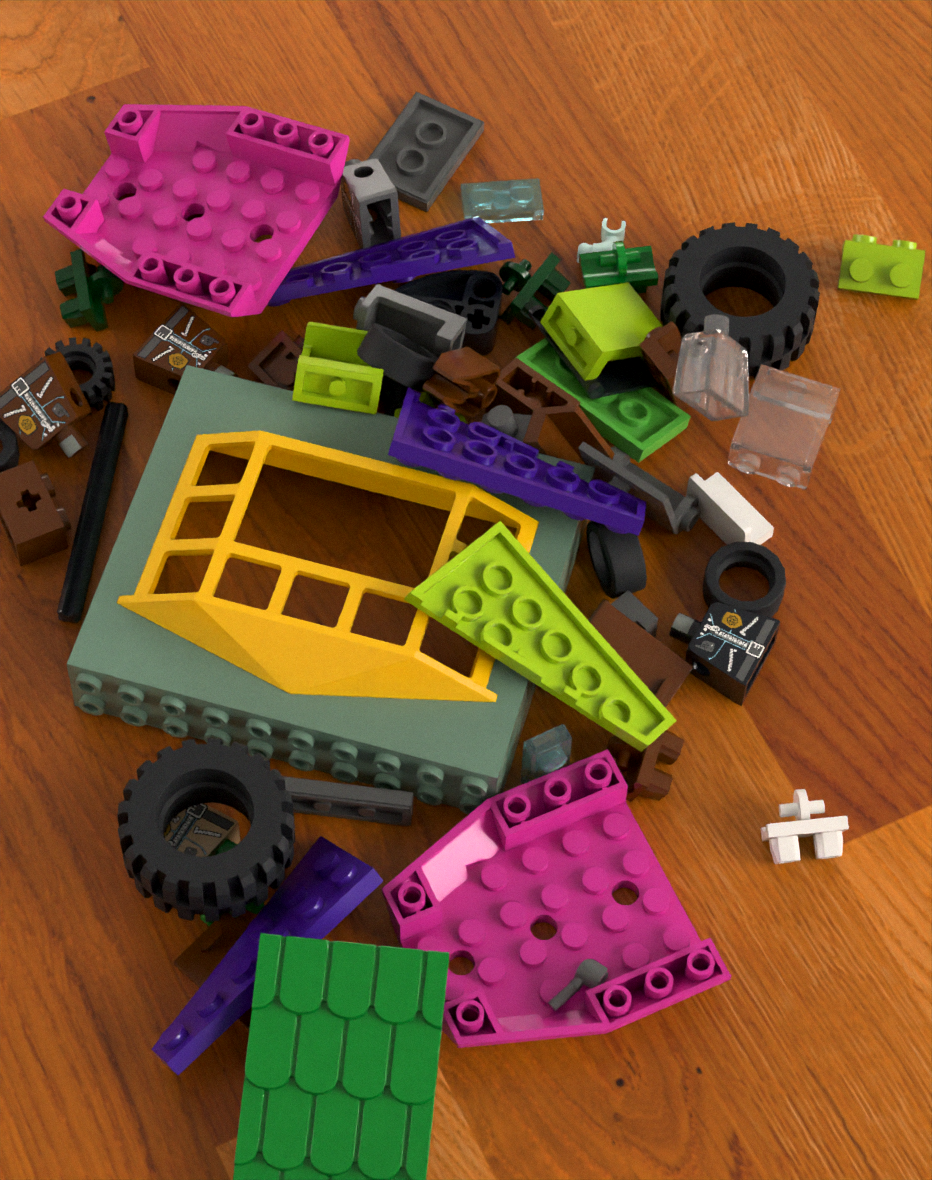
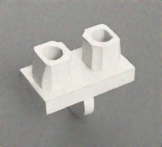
M796 789L793 794V803L779 804L778 806L780 817L795 816L796 821L766 824V827L760 828L762 841H769L774 863L782 864L801 860L798 842L800 837L813 836L816 859L842 856V832L848 830L849 826L847 816L810 819V814L825 813L824 801H809L805 789Z

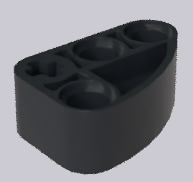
M453 270L418 278L394 290L467 318L462 348L470 347L482 356L488 355L493 350L502 308V281L496 274L479 270Z

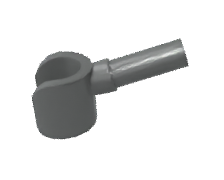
M594 959L584 960L570 983L554 996L548 1004L556 1011L574 994L579 992L583 985L594 988L605 983L608 978V969Z

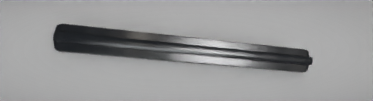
M109 402L105 406L57 609L58 618L63 622L78 623L81 620L128 418V408L124 403Z

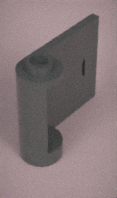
M582 442L578 449L585 465L595 467L594 480H602L646 501L645 515L675 535L683 530L689 532L697 523L701 511L697 509L699 499L691 494L685 497L631 463V457L616 446L611 448L615 453L613 460H611L587 443Z

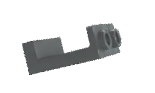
M376 284L367 297H360L353 313V319L357 321L356 329L368 331L372 324L385 326L416 342L437 358L440 357L441 353L460 349L463 345L467 318ZM429 395L433 403L437 405L441 403L440 401Z

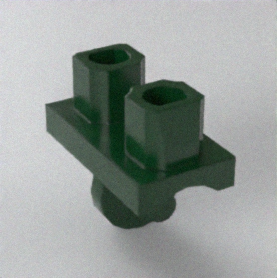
M82 249L70 252L72 264L55 271L58 288L65 297L77 293V297L60 304L61 316L70 328L90 323L97 332L106 329L108 325L104 303L110 304L114 302V296L123 290L124 283L103 265L96 267L87 263Z
M551 252L532 277L528 272L532 265L526 259H522L519 264L507 261L502 265L499 270L500 278L504 282L502 284V293L510 295L513 290L519 292L500 316L505 323L509 325L514 318H517L520 322L534 330L536 325L528 315L529 310L535 305H541L546 312L548 307L534 297L533 294L538 290L550 301H553L557 293L564 292L571 284L555 269L561 261L555 254Z

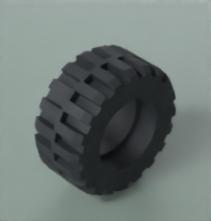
M735 222L724 223L721 229L717 230L712 226L700 231L699 238L694 235L689 237L682 243L681 249L676 250L669 260V267L666 269L660 320L663 322V327L669 322H674L679 329L687 357L689 358L688 365L698 371H701L702 368L710 371L709 376L719 379L722 378V375L733 377L732 381H745L748 376H754L755 380L769 377L771 370L779 373L788 368L790 360H797L804 352L805 345L810 342L820 296L818 291V275L812 269L813 263L804 252L798 253L799 246L789 238L783 240L780 238V232L769 227L767 231L757 229L758 224L746 223L745 227H737ZM742 287L761 294L774 308L764 314L752 317L733 316L715 308L705 296L721 288Z
M208 738V744H196L195 739L181 741L182 748L173 751L168 746L157 752L158 760L152 763L150 760H146L137 769L138 781L130 779L123 790L124 801L119 803L117 818L124 865L129 878L135 880L136 889L144 898L153 896L154 906L165 913L170 912L173 907L178 910L179 918L190 921L194 919L195 914L205 915L206 922L219 921V914L231 912L234 918L245 914V905L250 902L255 906H259L269 898L268 887L278 889L285 879V869L291 867L294 857L293 844L296 842L291 794L286 790L285 780L279 770L272 769L270 771V761L260 753H255L251 757L246 745L233 742L231 747L224 746L220 738ZM202 803H220L230 806L241 812L251 824L247 835L238 845L227 852L209 857L192 856L178 851L165 840L164 832L176 815L191 806Z

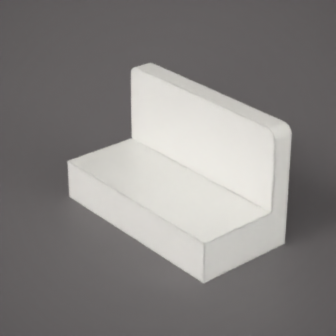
M718 472L705 481L697 473L689 478L686 496L691 494L699 499L697 509L701 511L700 518L727 545L733 542H753L761 545L772 537L774 527Z

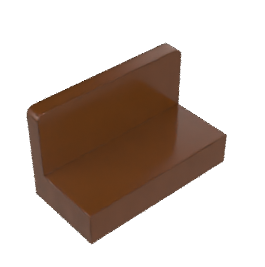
M578 405L534 408L523 443L540 450V454L585 465L578 449L582 442L587 443L611 460H613L615 454Z

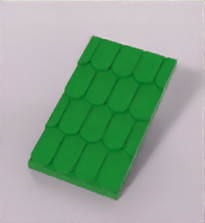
M260 933L233 1180H427L450 952L423 951L421 949L376 946L372 944L294 936L285 937L282 935Z

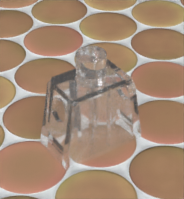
M718 314L708 315L704 318L703 332L686 334L682 338L673 386V394L711 421L749 416L748 353L746 348L728 336L729 318Z

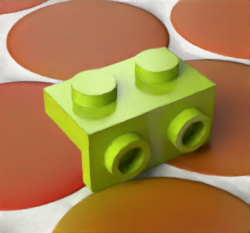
M858 234L853 235L852 241L845 240L843 242L837 289L913 300L919 299L925 250L916 249L917 243L893 240L892 246L876 244V237Z

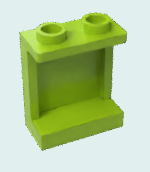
M629 282L557 293L540 321L584 381L596 379L608 361L640 356L645 363L639 344L644 341L650 331L657 327H663Z
M308 322L302 355H299L292 401L376 415L384 369L371 367L357 354V350L368 331Z

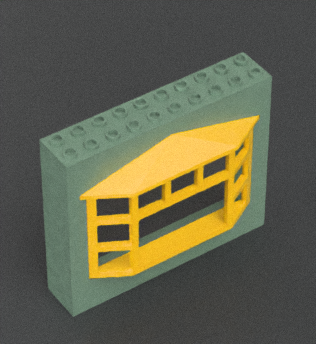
M186 365L67 661L75 706H78L88 714L102 715L104 713L119 717L124 722L133 726L149 725L163 729L167 734L178 738L190 736L202 739L207 744L208 738H220L223 745L231 747L233 742H238L248 746L250 756L260 753L268 760L273 758L288 762L292 767L301 771H312L314 769L329 773L342 782L353 783L359 781L374 785L375 788L413 792V796L425 804L435 806L440 804L459 808L467 815L486 799L503 793L535 692V683L478 648L469 678L420 652L419 649L430 616L417 609L406 644L403 646L350 632L364 593L408 603L404 599L415 588L238 543L234 540L263 464L451 511L428 578L449 562L451 556L455 557L468 547V545L457 539L464 515L494 523L501 521L505 526L517 528L515 538L565 593L588 519L582 521L575 520L566 516L563 511L548 506H531L517 496L504 492L501 494L491 493L484 490L479 484L464 479L451 480L440 475L438 471L427 467H411L402 464L395 457L388 455L398 422L397 417L381 413L375 415L292 401L293 391ZM210 450L249 460L242 480L239 483L196 486ZM538 453L537 458L553 466H556L561 460L575 467L573 472L580 479L588 483L594 480L595 467ZM233 501L219 537L175 540L190 502ZM213 555L198 592L154 594L169 556ZM231 557L281 570L266 610L213 597L228 558ZM301 575L349 588L336 627L331 628L282 615L295 576Z

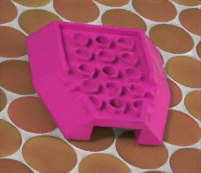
M124 104L104 131L111 150L109 158L83 194L63 188L43 218L46 223L126 284L229 317L261 314L338 198L350 139L348 135L248 106ZM125 194H135L133 197H127L122 201L118 200L121 196ZM191 215H203L201 218H195L190 222L186 221V219ZM262 235L272 236L271 239H265L260 243L254 242Z
M608 749L486 799L382 888V895L401 948L450 952L449 962L454 958L464 957L469 959L474 965L473 970L466 975H456L448 968L442 1031L458 1048L607 1034L731 980L732 976L711 938L703 941L700 940L626 803L628 785ZM628 888L635 892L638 899L631 905H621L614 900L612 894L617 889ZM546 922L555 928L556 934L551 939L540 940L533 936L531 928L537 923ZM594 959L608 969V978L605 983L594 988L583 985L579 992L574 994L556 1011L548 1004L554 996L570 983L584 960Z

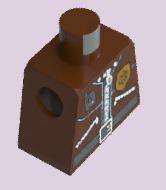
M180 303L133 354L136 378L173 395L176 393L186 365L238 377L235 372L227 368L229 357L225 339L183 303Z
M60 351L44 356L0 392V418L31 449L37 451L55 441L67 458L70 459L89 445L75 425L90 414L91 408Z

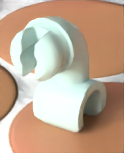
M604 218L601 228L602 242L593 243V245L581 243L578 246L577 262L579 263V254L612 250L613 242L624 241L626 222H621L620 229L611 230L607 228L608 218Z

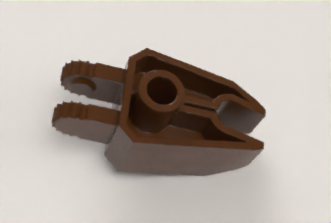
M464 347L441 353L432 368L437 373H434L422 387L424 392L455 409V412L474 418L494 400L497 394L495 384L501 375V368L470 347Z

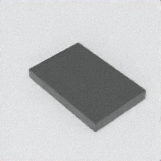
M416 91L367 160H379L394 184L399 200L428 212L483 133L484 122Z

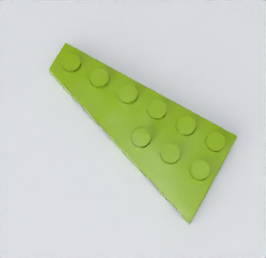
M501 521L413 589L404 599L640 752L677 721Z

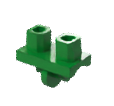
M623 241L613 242L612 250L579 254V264L585 289L629 282L637 294L646 293L648 286L658 285L659 278L655 269L651 246L625 249Z

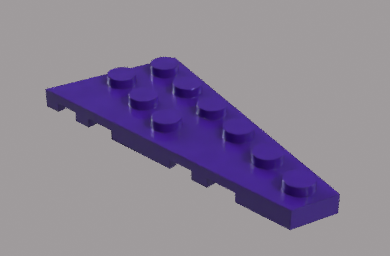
M479 216L291 268L267 306H280L290 302L291 299L387 281L404 283L420 275L515 258L513 244Z
M408 387L388 451L389 456L395 457L399 462L407 466H423L436 470L447 479H464L479 484L484 490L491 493L501 494L504 492L520 497L531 506H548L563 511L566 516L575 520L582 521L588 519L604 524L607 529L615 533H631L639 536L645 519L646 501L602 480H592L588 483L580 479L573 472L575 467L561 460L556 466H553L537 458L540 450L482 422H473L468 425L454 415L455 409L442 403L438 406V409H435L419 401L421 393Z
M320 836L256 918L249 923L241 937L172 1024L162 1033L160 1039L151 1050L176 1075H180L252 1006L260 933L282 935L285 937L323 939L384 880L373 867Z

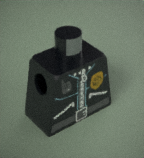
M716 602L710 605L702 622L679 613L673 622L669 636L688 644L685 661L693 666V669L690 671L692 675L734 703L742 706L776 643L780 621Z

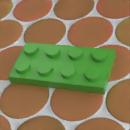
M546 338L515 357L580 401V408L601 436L638 463L685 430L691 418L690 415L651 387L591 399Z

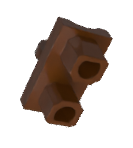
M666 730L642 752L617 736L610 738L607 749L612 757L616 758L615 763L620 772H626L624 778L628 785L626 800L631 802L638 795L660 801L668 794L673 780L672 775L655 768L657 759L669 765L673 764L681 753L684 743L682 738Z

